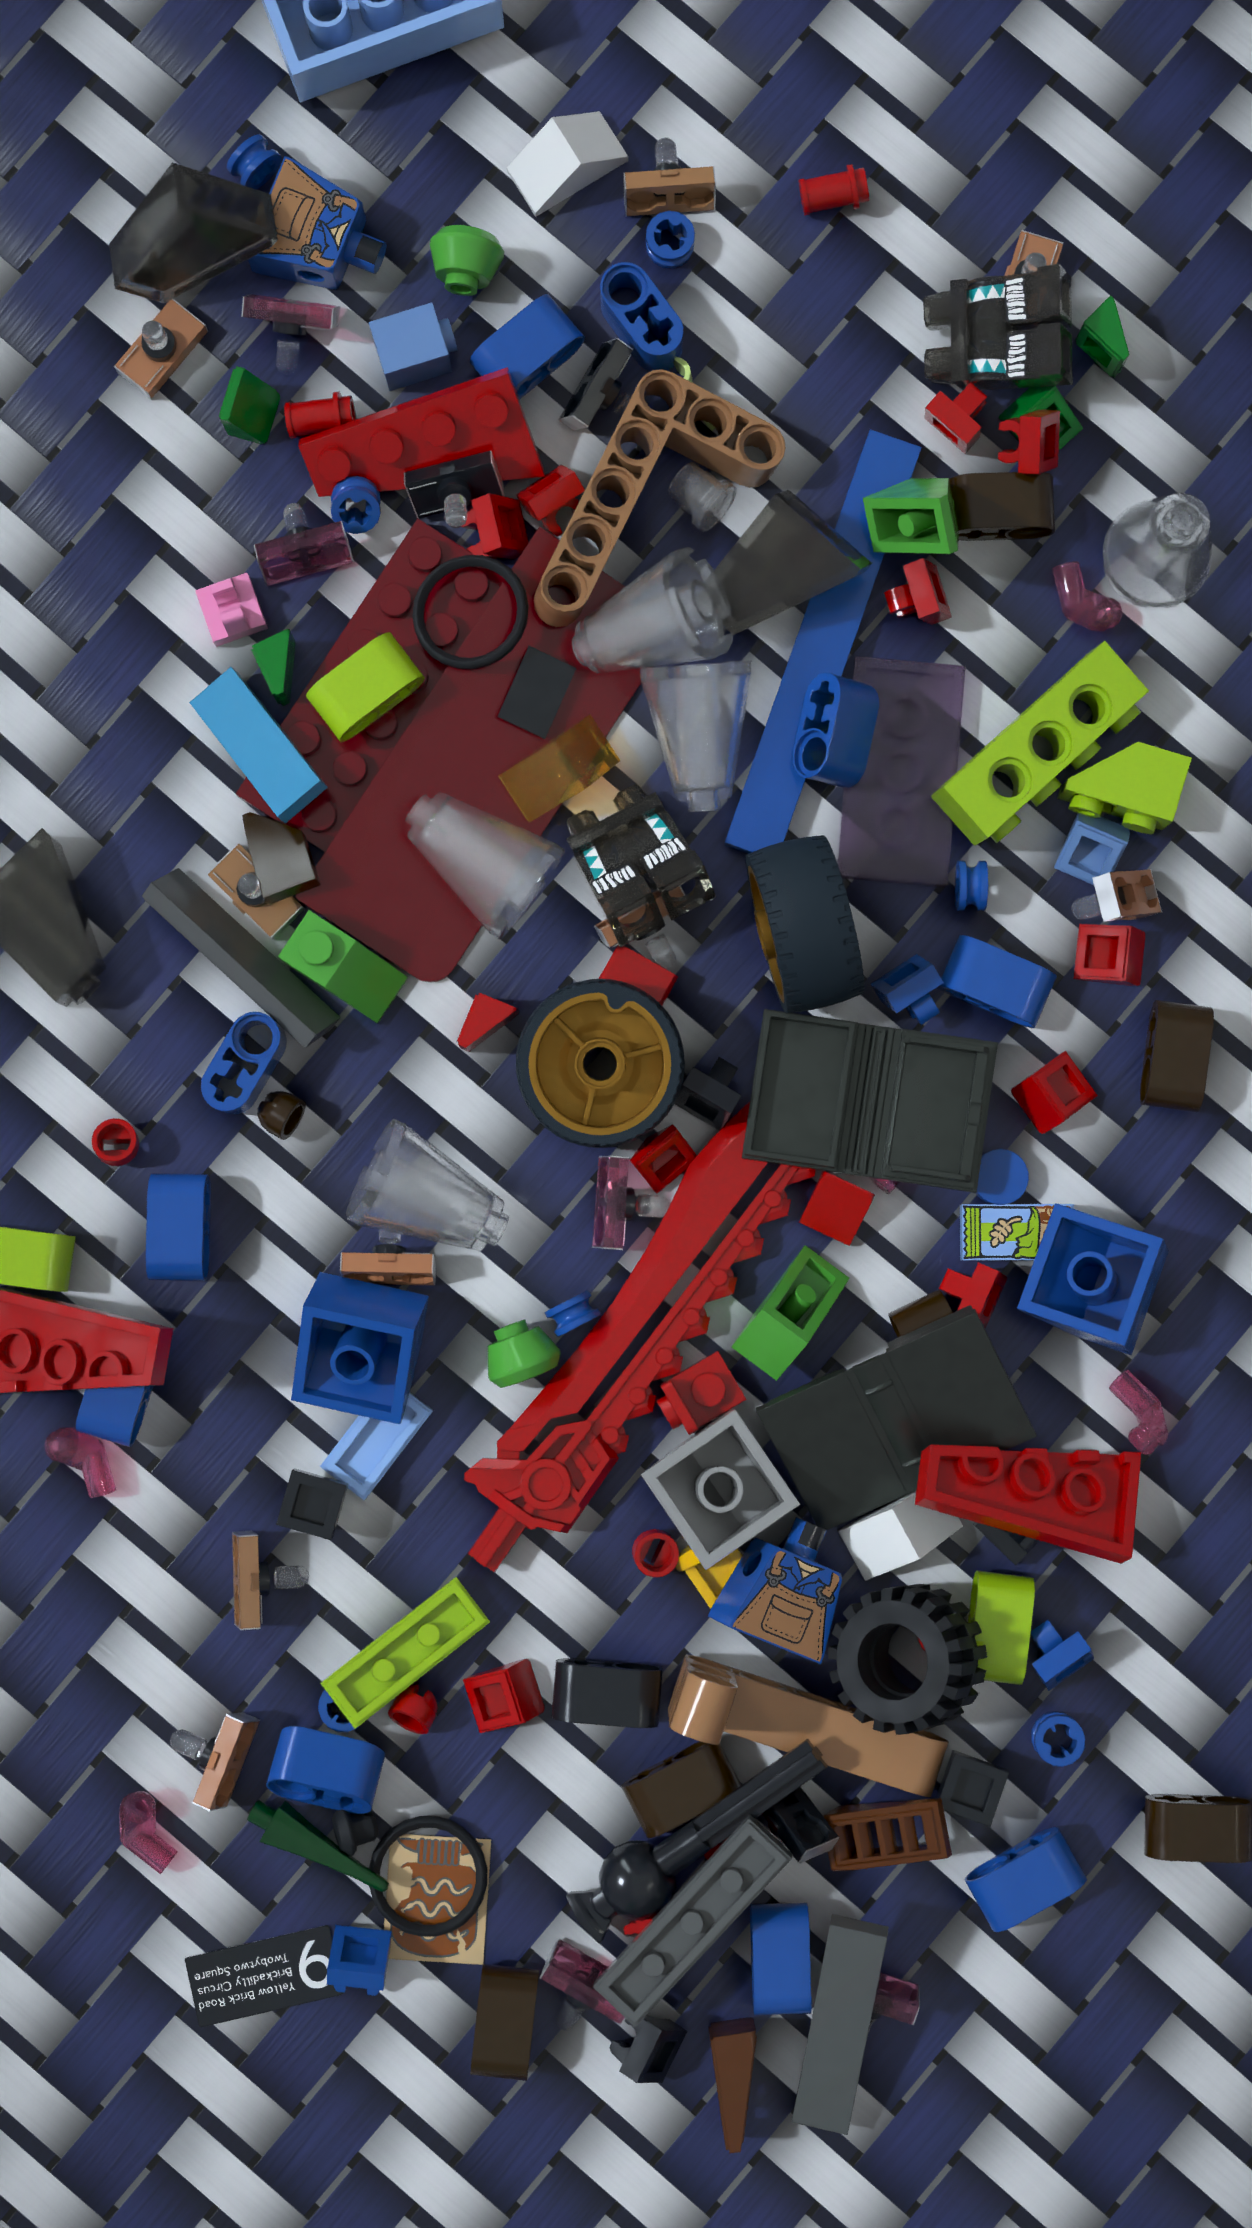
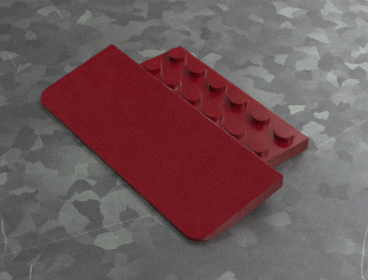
M417 518L280 725L328 788L286 824L275 815L247 777L235 793L238 798L270 819L301 830L305 834L307 842L324 853L315 866L321 885L299 893L295 898L362 944L423 982L443 980L455 969L664 650L668 641V625L660 611L604 571L601 572L580 616L575 622L568 626L555 627L542 621L535 611L533 600L540 580L560 540L540 526L511 569L521 580L529 605L527 625L521 639L503 659L487 667L457 669L444 665L434 659L422 647L414 630L413 606L419 587L434 569L453 558L473 555V553ZM483 567L457 569L439 580L429 593L424 611L426 630L432 641L448 654L466 658L485 655L499 647L513 629L517 615L515 594L508 582L492 570ZM554 585L548 588L549 595L558 604L570 605L575 602V596L567 587ZM391 632L425 679L412 694L363 731L344 742H340L306 698V694L317 681L370 641L384 633ZM528 646L576 668L545 739L497 717Z

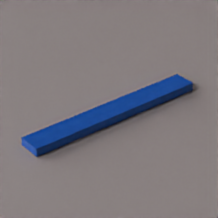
M871 429L869 430L828 547L827 560L825 562L824 558L725 839V846L750 854L764 847L784 842L806 779L797 774L792 762L793 748L806 690L810 682L821 673L828 672L842 676L885 552H873L863 497L910 479L922 448L920 446Z

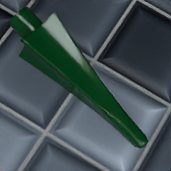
M260 1800L255 1803L247 1820L265 1830L259 1842L332 1868L378 1891L385 1892L388 1889L389 1883L385 1878L340 1850L337 1844L314 1827L286 1801L277 1810Z

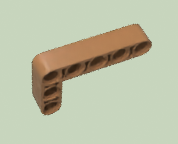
M661 369L645 374L639 381L540 580L533 600L534 608L539 618L548 625L563 627L575 622L580 616L664 446L739 485L749 488L759 487L769 480L784 457L786 447L781 432L765 420L673 372ZM649 395L661 397L668 404L669 410L663 412L653 410L646 403L645 397ZM706 421L711 423L716 428L718 436L713 438L703 436L697 431L694 422ZM626 442L638 444L644 450L646 457L638 460L629 458L621 449V444ZM754 446L764 452L767 463L759 464L751 461L745 454L744 447ZM606 489L614 491L621 498L622 506L616 508L605 506L597 497V492ZM578 537L591 539L597 545L599 554L595 556L580 554L575 549L573 540ZM554 585L567 587L575 596V602L570 605L558 604L549 595L548 588Z
M685 1655L668 1707L670 1729L688 1738L719 1745L723 1733L726 1732L785 1752L791 1751L803 1741L809 1739L814 1747L817 1746L823 1755L822 1759L827 1766L925 1797L932 1796L949 1743L948 1740L925 1730L896 1735L895 1730L882 1733L873 1729L874 1720L865 1723L857 1720L853 1716L857 1709L855 1707L844 1706L843 1703L693 1655Z

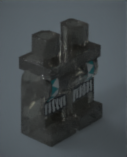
M1060 264L1037 267L1035 272L1015 275L987 276L970 281L967 279L950 280V291L924 297L925 327L930 331L951 329V347L932 348L925 351L924 374L930 382L955 384L961 390H964L970 382L979 390L1073 385L1072 334L1066 329L1072 327L1071 276Z
M636 784L617 793L613 800L617 812L599 821L594 811L584 810L567 820L570 837L566 838L580 872L586 880L620 947L665 924L654 895L644 877L641 876L645 875L671 921L716 898L705 865L695 850H691L675 822L664 809L656 792L648 796ZM691 879L696 881L693 890L685 896L671 897L668 891ZM641 905L646 907L645 913L636 922L621 923L618 921V917Z

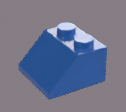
M1055 1203L1017 1309L1074 1336L1132 1355L1169 1250L1163 1238Z
M320 1272L303 1304L291 1400L401 1424L422 1344L429 1296Z

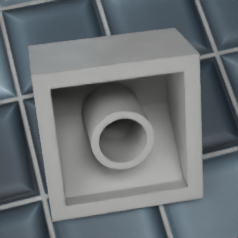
M735 1409L725 1412L640 1474L705 1570L800 1505Z

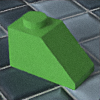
M910 478L863 497L873 552L951 554L958 551L959 531L949 478Z
M308 910L278 955V958L286 965L377 1024L408 979L406 975L358 941Z
M805 1245L754 1312L731 1347L777 1381L809 1343L850 1278Z

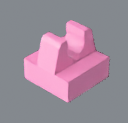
M248 573L195 590L216 647L268 629Z

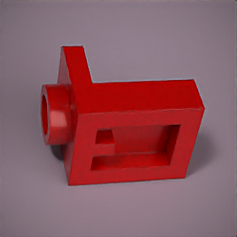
M717 1350L661 1383L660 1386L665 1396L656 1401L672 1429L674 1430L683 1424L690 1435L699 1430L698 1428L747 1399Z

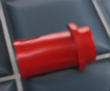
M850 164L846 165L847 171L805 180L804 178L799 179L804 215L852 205L853 210H856L860 207L859 203L868 202L869 190L864 167L854 169L853 165Z
M340 391L333 392L332 398L297 403L286 402L284 405L285 422L290 438L316 434L356 420L352 396H342Z

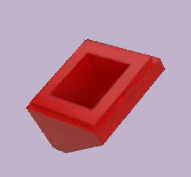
M1079 924L1073 979L1139 986L1142 975L1145 932L1133 926Z
M619 944L599 979H611L631 984L645 991L663 1005L678 976L628 947Z
M482 993L475 995L457 1039L459 1047L470 1052L519 1014L518 1008Z
M1066 1050L1011 1090L1016 1101L1041 1134H1045L1058 1126L1098 1096Z
M823 1171L799 1223L850 1246L875 1194Z
M529 1659L518 1660L463 1679L480 1733L526 1723L545 1710Z

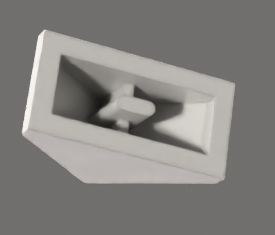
M600 111L552 117L509 164L507 172L533 214L537 217L626 163L628 155Z
M916 1491L876 1508L837 1531L866 1581L921 1559L963 1527L960 1519L956 1516L915 1505Z

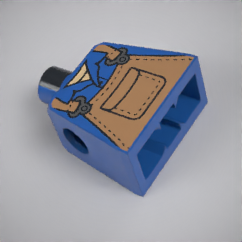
M284 156L245 254L251 270L255 273L333 290L338 289L349 264L376 274L383 262L387 243L362 233L366 216L363 204L358 198L292 158Z
M796 1517L783 1548L755 1538L749 1544L713 1604L708 1617L734 1630L821 1664L825 1655L842 1583L841 1573L815 1562L827 1530Z

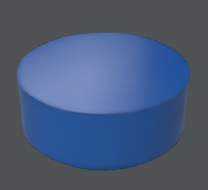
M996 1149L984 1153L981 1158L976 1195L984 1202L996 1205L1010 1204L1019 1199L1025 1192L1029 1181V1173L1025 1162L1019 1155L1006 1149Z

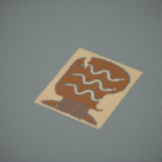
M411 1834L400 1836L389 1847L387 1876L389 1887L386 1891V1900L398 1915L410 1922L421 1925H435L455 1917L468 1904L476 1884V1869L467 1847L457 1837ZM475 1838L484 1853L487 1865V1887L484 1899L476 1913L463 1926L451 1933L436 1937H419L405 1933L385 1919L384 1930L392 1931L389 1959L483 1965L491 1839Z

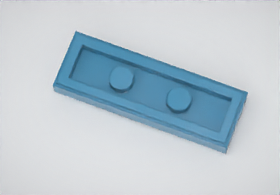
M232 667L227 669L189 702L275 815L285 824L328 788L240 674Z

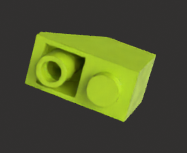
M1136 742L1068 778L1060 787L1057 799L1070 802L1068 809L1077 814L1100 818L1102 812L1123 818L1122 826L1140 833L1154 834L1155 828L1163 830L1173 822L1192 758L1142 742Z

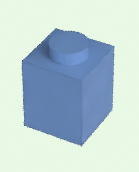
M432 302L368 322L389 391L452 372L448 353L458 351L449 319L445 318L438 321Z

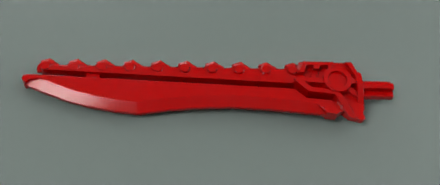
M750 1102L708 1142L689 1164L675 1196L647 1249L613 1303L571 1357L514 1424L497 1441V1458H482L464 1473L465 1481L475 1484L479 1493L499 1507L468 1552L470 1556L484 1567L496 1572L526 1527L530 1530L540 1527L557 1532H569L618 1461L619 1457L617 1454L626 1452L629 1435L625 1433V1429L622 1426L623 1422L653 1412L656 1395H653L649 1386L650 1383L680 1373L683 1356H680L679 1350L676 1347L678 1342L707 1333L710 1317H707L703 1307L705 1303L734 1294L737 1277H734L733 1271L730 1268L731 1265L761 1255L764 1238H761L757 1227L788 1216L791 1199L787 1198L784 1188L787 1185L815 1177L816 1169L780 1164L587 1420L557 1425L527 1459H520V1451H524L550 1419L579 1412L768 1162L742 1158Z

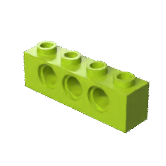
M1103 641L1077 662L937 789L931 797L974 846L989 837L997 843L1021 822V819L1015 814L1029 800L1037 807L1062 785L1056 776L1066 766L1071 764L1077 770L1101 749L1095 741L1109 727L1117 734L1141 713L1135 703L1148 693L1149 690L1108 643ZM1075 699L1084 701L1091 708L1093 714L1091 724H1085L1076 718L1073 712V702ZM1035 735L1045 737L1051 743L1053 748L1051 761L1043 760L1035 753L1033 749V738ZM994 772H1002L1010 777L1013 783V794L1011 797H1004L996 792L992 783Z

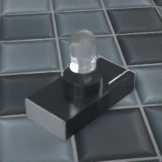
M619 338L604 342L558 420L575 431L587 428L599 408L603 411L606 410L613 403L621 389L622 382L616 378L619 377L631 357L633 348ZM623 392L615 401L612 410L622 417L632 396Z
M492 450L404 472V485L417 518L445 512V521L453 528L462 527L466 523L467 506L472 505L471 500L488 493L505 497L504 484Z
M801 1787L762 1814L768 1821L769 1829L767 1831L783 1846L788 1848L799 1864L832 1850L839 1839V1836Z

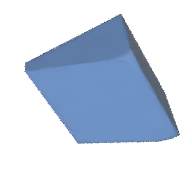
M1078 813L1054 868L1094 885L1093 877L1114 872L1129 842L1130 830L1102 816L1100 818H1093Z

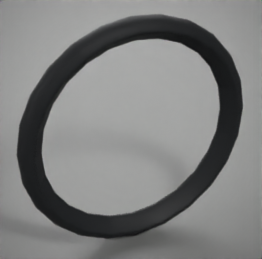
M465 555L453 558L439 565L426 577L415 597L412 618L418 640L431 657L444 665L457 669H477L487 667L503 659L514 649L527 625L529 605L523 584L511 568L496 559L483 555ZM483 567L502 576L515 594L517 615L513 629L499 647L485 655L466 658L448 654L432 641L426 630L424 611L429 593L439 580L457 569Z
M418 1816L404 1820L392 1827L380 1839L373 1851L369 1869L380 1875L383 1857L387 1850L400 1836L409 1831L419 1828H437L447 1831L456 1836L467 1847L474 1861L476 1884L473 1895L466 1907L458 1915L446 1922L435 1925H421L410 1922L398 1915L389 1906L383 1892L370 1886L369 1888L372 1900L380 1914L391 1925L405 1933L419 1937H436L458 1929L476 1913L484 1899L487 1887V1865L484 1853L476 1839L464 1827L452 1820L438 1816Z

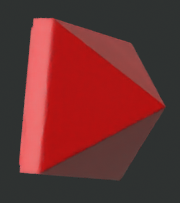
M672 1124L647 1137L630 1161L657 1194L683 1173L697 1155L678 1129Z

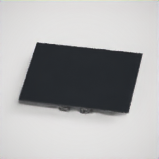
M528 646L497 717L545 739L576 668Z

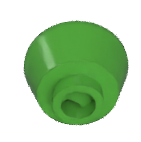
M450 225L441 228L430 239L429 245L436 277L445 283V289L453 294L462 296L477 294L478 289H483L490 284L504 259V250L498 239L493 234L480 228L466 225Z
M525 1319L495 1330L494 1334L497 1341L488 1345V1379L500 1388L518 1384L557 1367L561 1355L560 1349L540 1326L528 1328Z

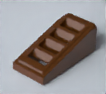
M942 1798L840 1805L823 1816L839 1836L832 1850L828 1851L830 1866L833 1871L946 1859L952 1856ZM921 1815L927 1845H919L914 1816ZM898 1818L903 1846H897L893 1819ZM875 1821L879 1848H874L870 1828V1822Z
M752 2017L712 2022L711 2026L708 2027L725 2147L726 2150H729V2154L741 2152L742 2143L744 2142L757 2041L755 2023Z

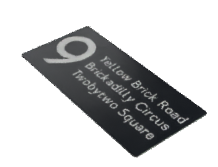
M324 1925L186 1957L185 1964L199 2026L205 2027L342 1995L343 1992H337L334 1985H326L327 1967L332 1946L329 1926Z

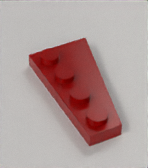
M508 367L301 438L298 444L318 497L331 496L335 485L346 477L351 476L367 478L376 485L379 492L406 489L404 485V472L492 450L502 481L545 477L544 467Z
M0 1287V1393L164 1385L174 1328Z
M931 1444L921 1451L915 1505L1122 1564L1130 1560L1133 1553L1142 1452L1124 1451L1116 1455L1099 1454V1450H1076L1073 1453L1048 1452L1044 1448L1003 1451L999 1447Z

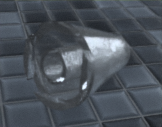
M1176 493L1137 502L1123 510L1114 519L1105 534L1103 543V568L1105 576L1116 593L1135 606L1169 608L1181 604L1202 587L1212 565L1213 547L1209 512L1201 500L1190 494Z
M690 547L678 549L666 555L576 624L575 635L572 638V648L579 663L588 667L594 673L600 674L711 660L727 653L733 642V632L724 636L723 620L732 617L723 586L712 566L705 558L695 562L689 556L694 551Z
M752 661L640 668V680L676 801L687 802L688 812L720 810L721 799L732 797L752 676Z
M443 792L436 794L433 799L424 794L416 802L405 819L412 826L407 835L410 841L489 934L498 940L503 937L506 929L509 931L542 890L546 884L544 882L546 877L543 875L548 868L552 867L555 870L565 854V849L557 843Z
M392 1119L372 1149L376 1151V1154L369 1166L363 1167L347 1207V1220L363 1227L476 1251H482L487 1243L494 1246L497 1245L509 1221V1215L502 1213L504 1201L409 1125Z

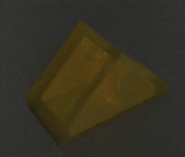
M590 714L501 773L498 777L526 820L531 822L588 788L619 763L620 759Z

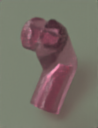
M1078 561L1060 564L1052 569L1062 612L1068 620L1097 632L1114 628L1119 624L1122 618L1120 603L1114 598H1107L1086 589Z
M1129 1370L1124 1371L1113 1381L1109 1390L1135 1415L1139 1423L1128 1434L1130 1443L1139 1452H1142L1141 1454L1149 1455L1158 1445L1163 1446L1169 1435L1162 1404Z
M62 1427L48 1435L44 1444L47 1456L53 1461L81 1470L89 1498L100 1497L116 1491L106 1450L100 1439L78 1432L72 1427Z
M136 1791L124 1797L119 1807L120 1841L124 1847L161 1874L178 1851L156 1834V1804L154 1798L145 1791Z

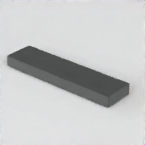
M180 868L151 882L143 893L142 897L151 907L303 1047L306 1048L329 1032L341 1018Z
M749 1815L594 1982L593 1988L636 2027L792 1859V1853L754 1817Z
M834 1914L831 1916L792 2117L793 2123L848 2135L887 1942L888 1926Z

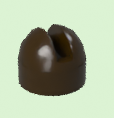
M284 1091L270 1092L265 1097V1101L260 1102L257 1108V1116L261 1126L281 1140H286L298 1127L305 1112L306 1102Z

